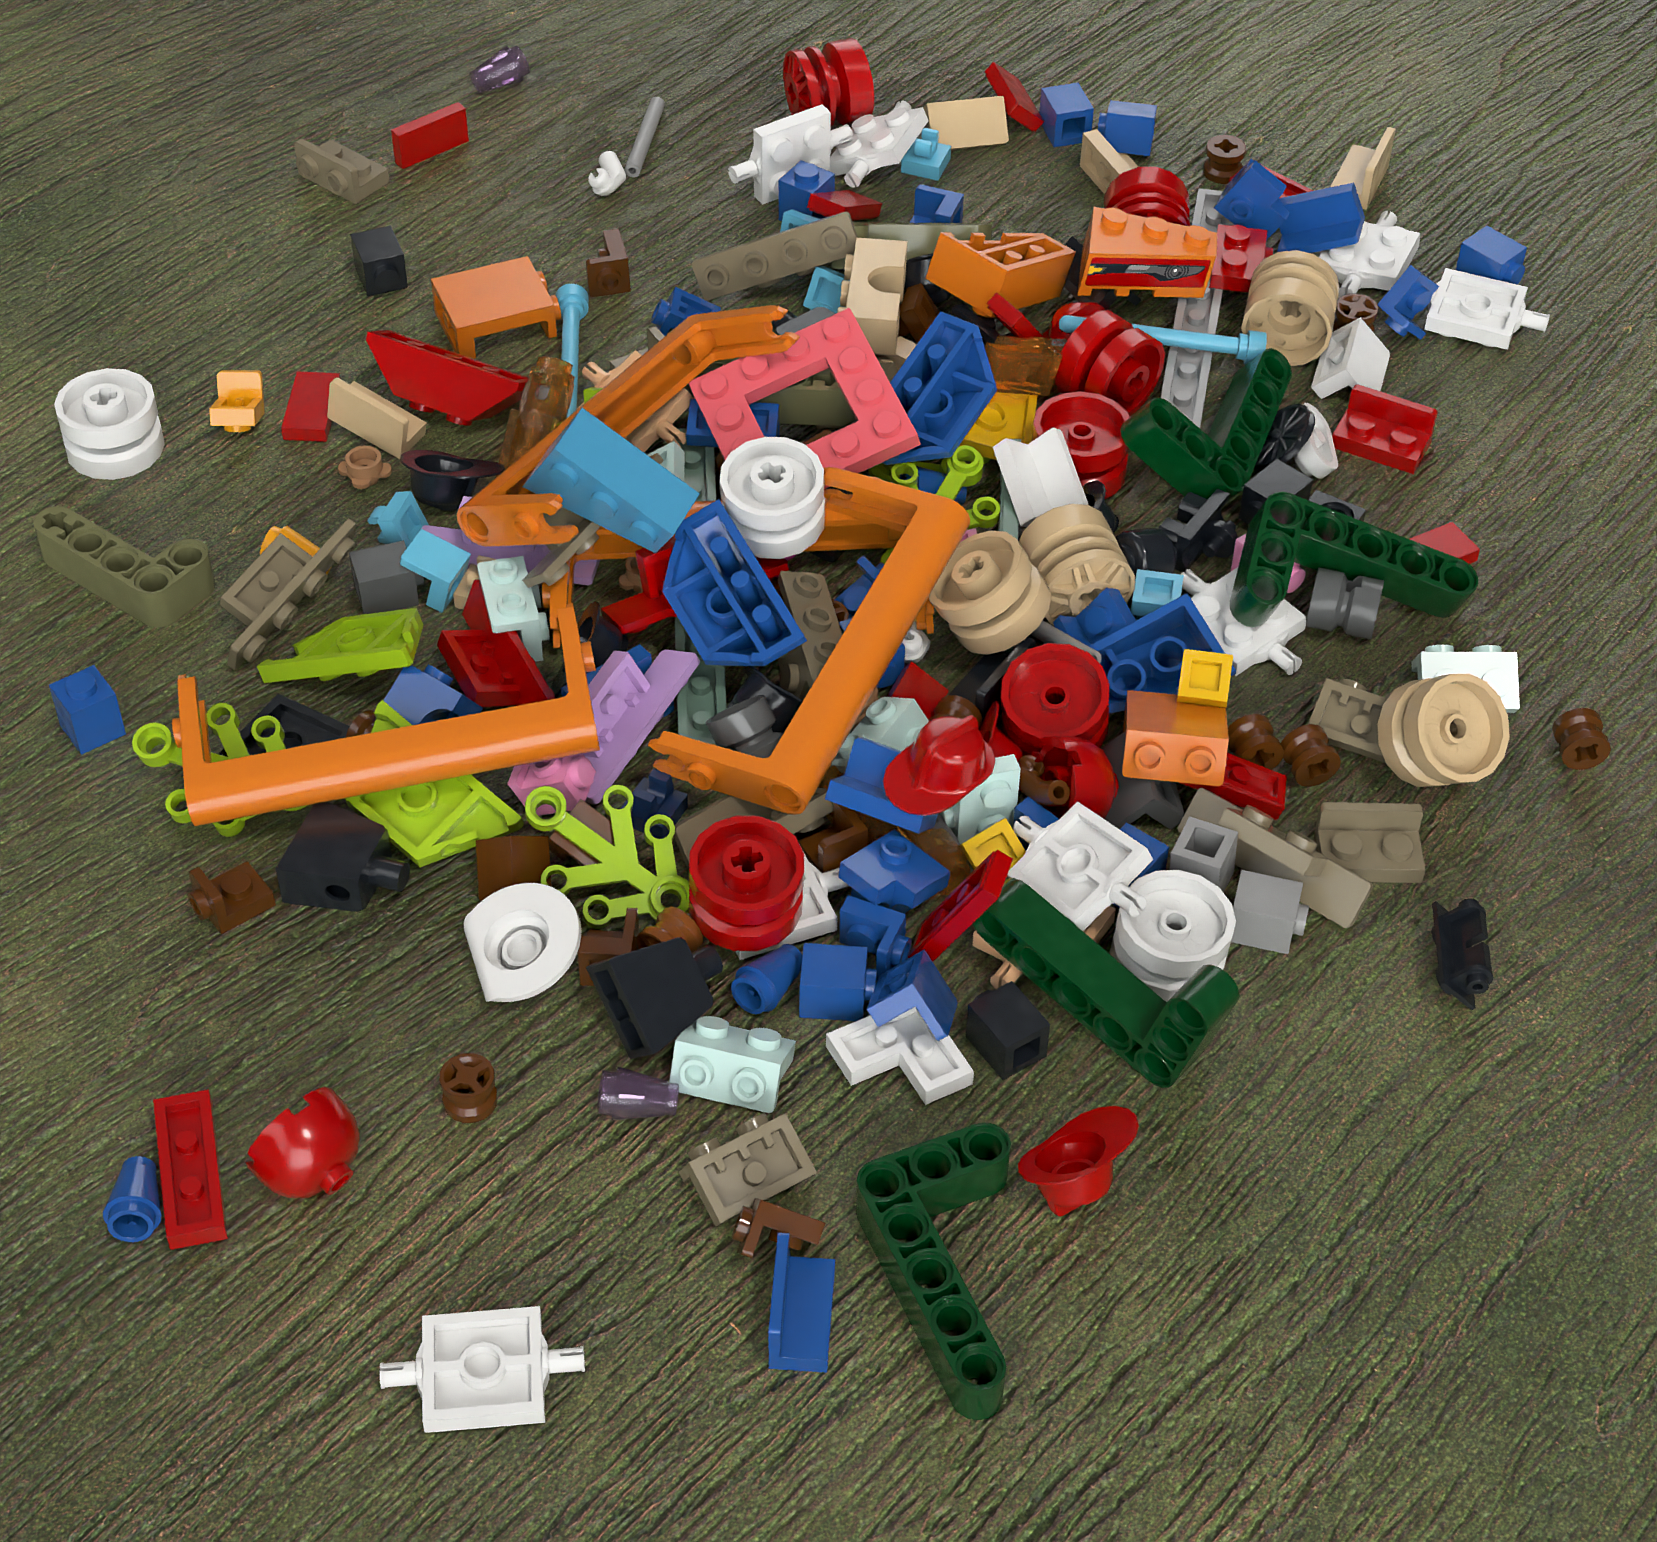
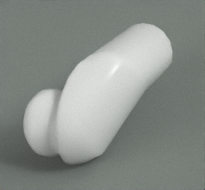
M606 151L600 155L599 164L601 168L596 169L599 175L595 177L590 173L588 178L593 192L600 196L610 195L626 180V173L616 153L613 151Z
M915 621L902 641L905 646V663H910L911 661L913 663L919 662L930 648L931 641L922 630H917Z

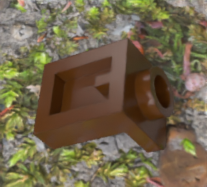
M619 228L604 230V248L597 249L598 258L586 260L588 291L591 297L631 292L628 256Z
M248 861L212 880H209L199 867L188 871L193 891L189 892L187 896L192 909L200 920L203 921L209 918L221 935L276 906L273 891Z
M755 1198L752 1209L746 1206L741 1208L733 1229L732 1239L740 1241L737 1253L752 1258L763 1226L772 1228L768 1237L769 1240L777 1242L778 1232L790 1233L789 1247L800 1251L804 1240L818 1245L826 1223Z

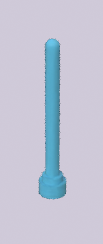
M577 284L563 285L555 294L560 305L561 319L563 320L560 389H563L561 406L568 407L567 418L577 410L580 320L586 316L589 309V295L582 286ZM559 418L560 422H563L565 420L563 418Z
M1065 315L1059 320V328L1063 332L1073 333L1086 318ZM1132 324L1134 329L1139 328L1160 341L1163 345L1235 354V359L1243 360L1244 365L1266 350V332L1248 330L1247 334L1239 333L1238 337Z

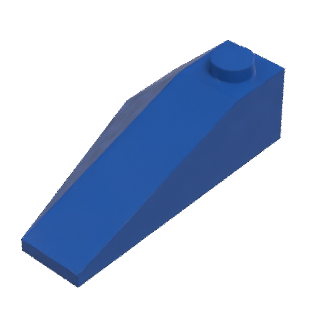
M1188 593L1090 645L1091 648L1100 652V664L1103 666L1110 684L1109 714L1125 711L1127 690L1178 695L1184 649L1226 654ZM1232 665L1231 676H1233V675L1236 674V669L1234 668L1233 665Z

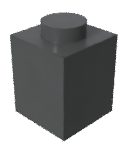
M404 540L349 552L354 587L363 614L387 612L419 605L417 586L424 584V578L400 565L401 555L407 549Z

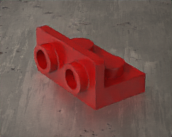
M1356 384L1351 390L1348 409L1333 432L1334 447L1337 450L1414 474L1431 444L1438 411L1422 404Z

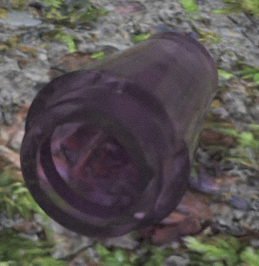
M517 45L511 48L504 46L475 70L471 71L470 78L476 90L482 93L523 82V77L530 74V69L523 52Z
M616 1066L615 1071L602 1070L597 1114L610 1115V1121L663 1117L664 1115L675 1116L679 1084Z

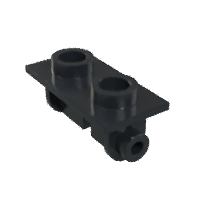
M1464 899L1457 908L1451 911L1446 910L1435 901L1432 903L1434 926L1431 933L1437 950L1438 967L1435 970L1436 979L1441 989L1447 995H1453L1470 1010L1476 1008L1474 994L1486 992L1493 981L1489 946L1482 942L1488 939L1486 910L1475 899Z

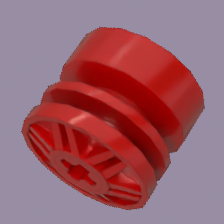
M847 38L828 42L823 46L822 52L815 46H809L803 51L795 49L785 54L783 82L791 115L822 104L831 112V127L834 125L835 119L838 123L845 125L852 124L856 119L864 115H872L874 110L873 78L865 52L856 39Z
M1137 167L1128 170L1110 183L1104 195V209L1117 208L1127 214L1146 218L1159 217L1170 223L1190 226L1189 193L1183 181L1171 171L1159 167Z

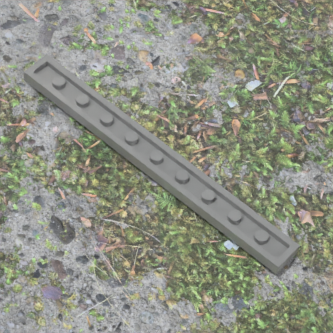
M1198 188L1192 225L1204 227L1212 232H1217L1218 224L1234 225L1214 209L1223 191ZM1209 278L1203 298L1179 297L1173 329L1216 334L1223 289L1209 288ZM1170 346L1160 398L1170 402L1200 428L1213 352Z

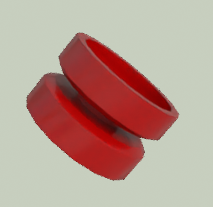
M1098 311L1086 318L1074 330L1064 345L1056 364L1055 383L1057 389L1061 393L1081 391L1100 394L1116 401L1128 412L1130 417L1147 401L1158 383L1164 366L1165 351L1163 344L1139 328L1134 329L1131 323L1112 311Z
M1079 391L1062 393L1052 397L1036 410L1033 421L1032 441L1051 428L1060 429L1082 486L1095 480L1102 482L1106 489V499L1115 495L1124 485L1129 448L1122 439L1121 425L1130 417L1128 412L1116 401L1100 394Z
M1046 643L1027 649L1011 662L1002 678V729L1004 734L1021 748L1023 756L1031 755L1032 751H1041L1046 744L1039 741L1043 737L1048 736L1085 738L1101 748L1108 735L1110 688L1103 666L1087 651L1070 644Z
M739 815L717 821L700 833L689 853V914L700 928L702 935L713 944L732 951H759L779 944L794 931L802 915L804 887V852L796 836L778 822L761 816Z

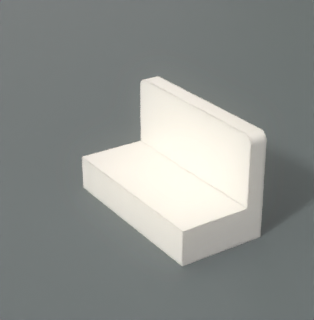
M1361 317L1332 332L1328 348L1320 355L1311 388L1321 399L1348 385L1352 389L1354 385L1359 384L1381 391L1390 352Z
M1051 428L1029 444L1005 438L993 446L1020 526L1028 527L1038 516L1056 507L1068 504L1088 505L1083 487L1060 429Z

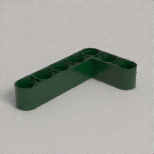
M1269 348L1234 374L1208 435L1170 402L1162 398H1155L1121 425L1122 439L1135 455L1184 497L1188 492H1192L1205 499H1209L1216 489H1220L1229 493V501L1243 491L1244 485L1251 477L1291 380V366L1281 352Z
M1281 491L1271 494L1266 499L1248 526L1230 598V611L1233 617L1245 626L1258 627L1263 625L1287 594L1294 562L1318 571V568L1344 572L1348 581H1353L1358 575L1384 580L1381 596L1442 618L1450 617L1456 613L1478 586V576L1475 569L1462 559L1291 493Z
M1015 878L1007 879L1004 882L999 898L973 923L977 933L990 946L1145 1079L1161 1088L1171 1087L1199 1058L1239 1000V989L1232 977L1221 968L1210 964L1199 968L1166 1002L1034 889Z
M985 1122L974 1124L871 1160L859 1170L856 1187L857 1219L952 1406L960 1415L973 1420L988 1419L996 1414L1002 1406L1007 1366L999 1346L930 1217L992 1196L1001 1191L1006 1185L1011 1141L1003 1128ZM934 1176V1177H939V1178H938V1179H932V1178H927V1177ZM882 1194L888 1195V1197H877L875 1195ZM897 1239H910L912 1242H900ZM932 1284L937 1286V1288L928 1289L919 1285ZM954 1330L962 1333L963 1335L950 1336L943 1332ZM972 1378H980L986 1380L989 1383L977 1385L972 1384L967 1380Z

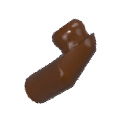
M1032 755L1022 756L1018 762L1021 768L1019 790L1026 797H1030L1041 806L1062 805L1066 803L1070 796L1068 785L1062 780L1044 781L1040 778L1045 771L1044 763L1035 762L1036 757Z

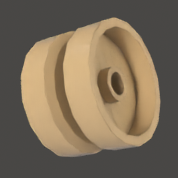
M987 531L972 535L959 543L931 591L929 600L939 615L949 623L950 630L962 646L972 653L988 655L1005 651L1015 646L1035 631L1049 611L1052 595L1047 582L1038 569L1031 564L1028 554L1015 537L1003 531Z
M1470 673L1436 676L1435 678L1413 680L1396 688L1383 704L1377 724L1379 747L1387 766L1401 780L1416 787H1434L1479 781L1493 773L1503 760L1510 738L1508 714L1501 697L1487 681Z

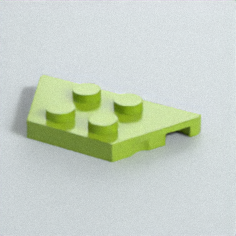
M417 608L342 617L327 625L321 631L295 643L293 647L297 656L294 658L282 660L267 659L261 662L257 669L263 682L270 683L319 677L321 681H328L342 674L356 673L359 677H365L380 670L409 667L413 664L424 624Z
M382 700L376 706L374 712L376 720L371 733L411 726L412 724ZM472 775L345 798L347 805L358 815L383 825L388 830L389 841L420 868L476 847V840L502 837L518 831L524 826L523 819L519 814Z

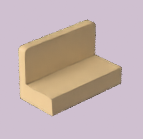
M1004 96L927 103L923 107L929 120L925 126H928L929 129L938 130V143L950 145L951 150L1004 145L1009 141Z
M1387 127L1376 150L1353 144L1330 187L1354 182L1362 209L1367 210L1389 167L1396 129Z
M1097 129L1083 133L1080 167L1105 194L1114 179L1123 172L1138 166L1128 154L1118 153Z
M337 377L330 382L327 418L394 457L400 459V455L409 451L425 435L427 422L355 381L348 384Z

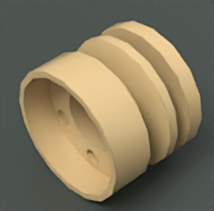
M1298 250L1277 252L1263 259L1253 272L1241 326L1242 334H1247L1248 330L1266 332V349L1272 348L1281 352L1288 360L1290 366L1304 365L1317 359L1328 348L1333 331L1335 310L1340 290L1336 273L1326 261L1312 253Z
M1068 504L1053 508L1038 516L1023 531L1019 539V543L1028 554L1031 564L1038 569L1048 584L1052 596L1049 611L1045 617L1052 625H1054L1053 621L1059 615L1076 617L1105 588L1118 589L1126 604L1135 590V575L1120 549L1108 522L1101 511L1089 505Z

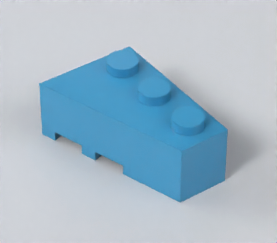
M584 408L580 409L550 445L522 486L535 494H560L563 499L561 503L563 508L654 553L675 534L700 494Z

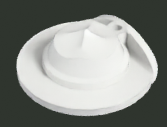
M539 883L516 884L492 893L482 900L472 912L467 914L464 920V932L486 1002H514L533 997L555 984L570 968L580 947L582 930L580 918L575 907L562 892Z

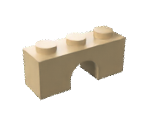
M856 238L854 255L846 254L844 280H842L840 306L844 307H838L837 313L850 307L874 354L896 355L900 302H903L906 278L907 241Z

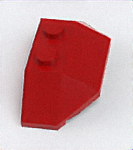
M391 330L367 331L366 342L393 395L409 400L408 406L412 409L433 413L435 410L447 413L446 420L452 423L471 426L474 420L490 419L538 389L539 380L525 377Z

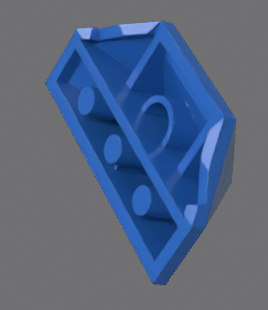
M940 311L893 377L890 384L914 426L921 445L882 463L889 465L949 458L954 454L997 391L979 326Z
M719 499L682 521L675 533L676 542L669 559L662 592L706 665L766 666L807 641Z

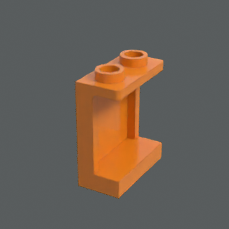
M528 256L431 279L435 314L455 353L475 359L474 338L538 322L541 324L548 339L557 337L556 321L561 320L558 299L555 295L550 296L548 294L543 272L535 270Z
M1127 690L1123 733L1125 732L1123 776L1221 786L1224 782L1229 742L1226 707L1177 702L1178 695Z

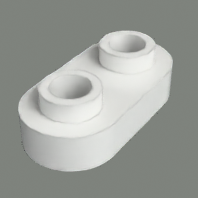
M1304 403L1303 405L1307 406L1309 411L1315 416V426L1310 438L1294 458L1297 466L1305 475L1309 477L1313 475L1316 478L1323 479L1338 468L1332 433L1322 414L1311 404Z

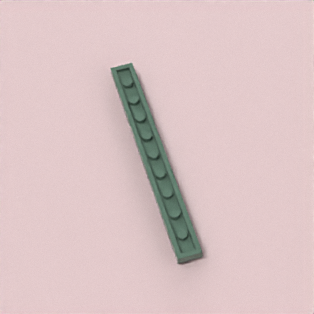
M681 428L678 430L686 434L687 428ZM677 440L681 449L685 452L684 482L700 493L696 501H716L714 447L687 445V440L683 445ZM675 617L676 651L695 653L700 660L699 665L689 677L687 684L677 694L678 734L716 745L706 725V721L726 709L724 665L705 664L678 617Z

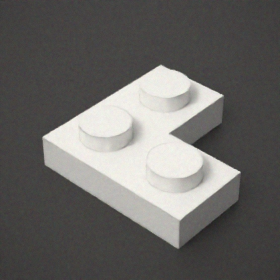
M916 1007L880 1027L876 1025L870 1015L826 1034V1048L851 1086L897 1066H900L925 1105L973 1085L974 1071L951 1037L948 1035L944 1039L937 1041Z

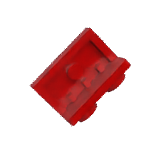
M1218 224L1217 256L1211 272L1209 288L1249 293L1254 270L1263 259L1273 255V248L1266 247L1267 230L1247 228L1242 225L1229 226Z

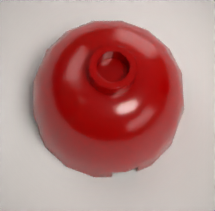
M1074 736L1043 737L1039 742L1046 745L1043 746L1041 751H1032L1031 753L1032 756L1036 757L1035 762L1044 763L1045 771L1040 778L1044 781H1064L1070 789V796L1067 802L1062 805L1042 807L1060 819L1078 801L1105 819L1118 792V778L1104 751L1085 738Z
M322 1087L303 1096L309 1106L295 1115L289 1108H286L260 1133L250 1146L247 1154L252 1161L245 1162L246 1166L272 1192L294 1199L309 1198L322 1190L327 1195H332L341 1189L352 1177L354 1172L349 1166L358 1153L360 1133L356 1118L346 1103L332 1088Z

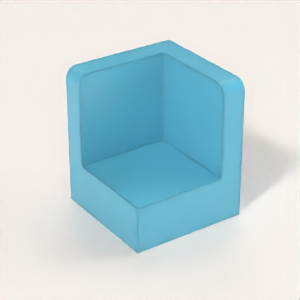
M421 529L401 555L400 565L432 581L426 605L443 613L454 598L453 594L467 572L471 553Z

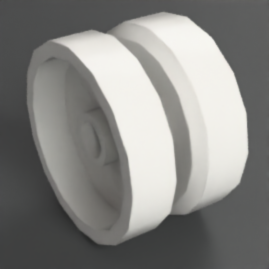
M106 368L91 371L70 380L58 392L54 405L68 461L80 474L94 479L108 480L130 477L149 468L161 456L165 442L158 417L152 385L142 375L126 369Z
M786 437L758 438L747 441L730 452L721 466L720 494L722 505L754 556L782 559L800 554L817 541L824 530L825 524L824 468L818 455L805 444Z
M1182 870L1154 871L1137 878L1131 884L1130 889L1146 898V907L1143 911L1137 908L1140 915L1136 917L1130 916L1128 912L1121 907L1119 908L1116 929L1110 949L1111 956L1166 1002L1203 965L1211 964L1222 970L1224 969L1236 919L1232 903L1218 886L1201 875Z

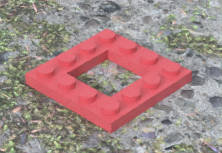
M850 307L795 332L800 338L787 351L741 357L688 383L724 460H726L730 452L745 442L764 437L749 407L750 404L828 368L832 372L857 422L806 445L818 455L823 468L834 467L861 473L921 445L914 426Z

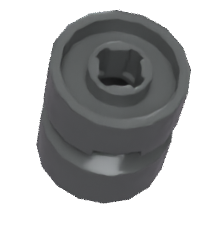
M1318 568L1306 627L1332 632L1337 626L1343 627L1346 635L1371 640L1384 580L1358 575L1353 581H1348L1344 572Z
M765 695L746 699L719 712L706 721L716 746L759 758L769 757L783 733L773 732L771 728L776 718Z

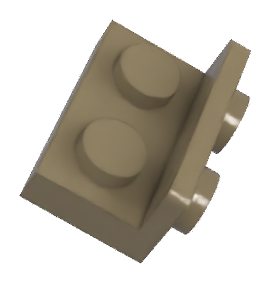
M302 138L294 142L296 166L299 175L354 204H357L390 182L388 168L331 139L319 147Z
M1326 678L1308 724L1322 727L1329 739L1328 744L1386 763L1379 747L1377 724L1382 706L1391 694L1382 697L1367 692L1366 687L1356 681L1340 679L1339 682Z
M1324 802L1320 805L1314 839L1317 843L1316 851L1369 882L1422 883L1425 874V864L1419 835L1423 817L1422 805Z
M765 1113L760 1114L738 1126L736 1131L739 1137L721 1146L716 1137L687 1153L691 1161L679 1171L683 1182L691 1179L715 1227L738 1216L743 1206L752 1208L755 1198L767 1201L813 1177L817 1173L786 1113L771 1121L768 1120Z

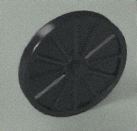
M1292 404L1277 411L1254 470L1261 472L1276 459L1286 463L1302 449L1310 438L1315 426V416L1309 411L1307 406Z

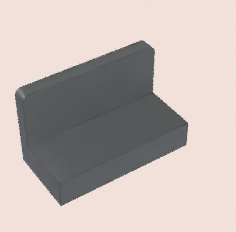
M1125 732L1101 748L1118 778V792L1105 818L1106 821L1120 829L1126 822L1131 824L1146 813L1167 828L1172 829L1181 822L1184 816L1176 783L1124 777L1122 766Z

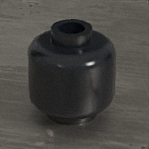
M1142 528L1126 530L1116 536L1118 545L1124 553L1135 575V579L1137 569L1174 573L1177 563V551L1169 536L1161 529Z

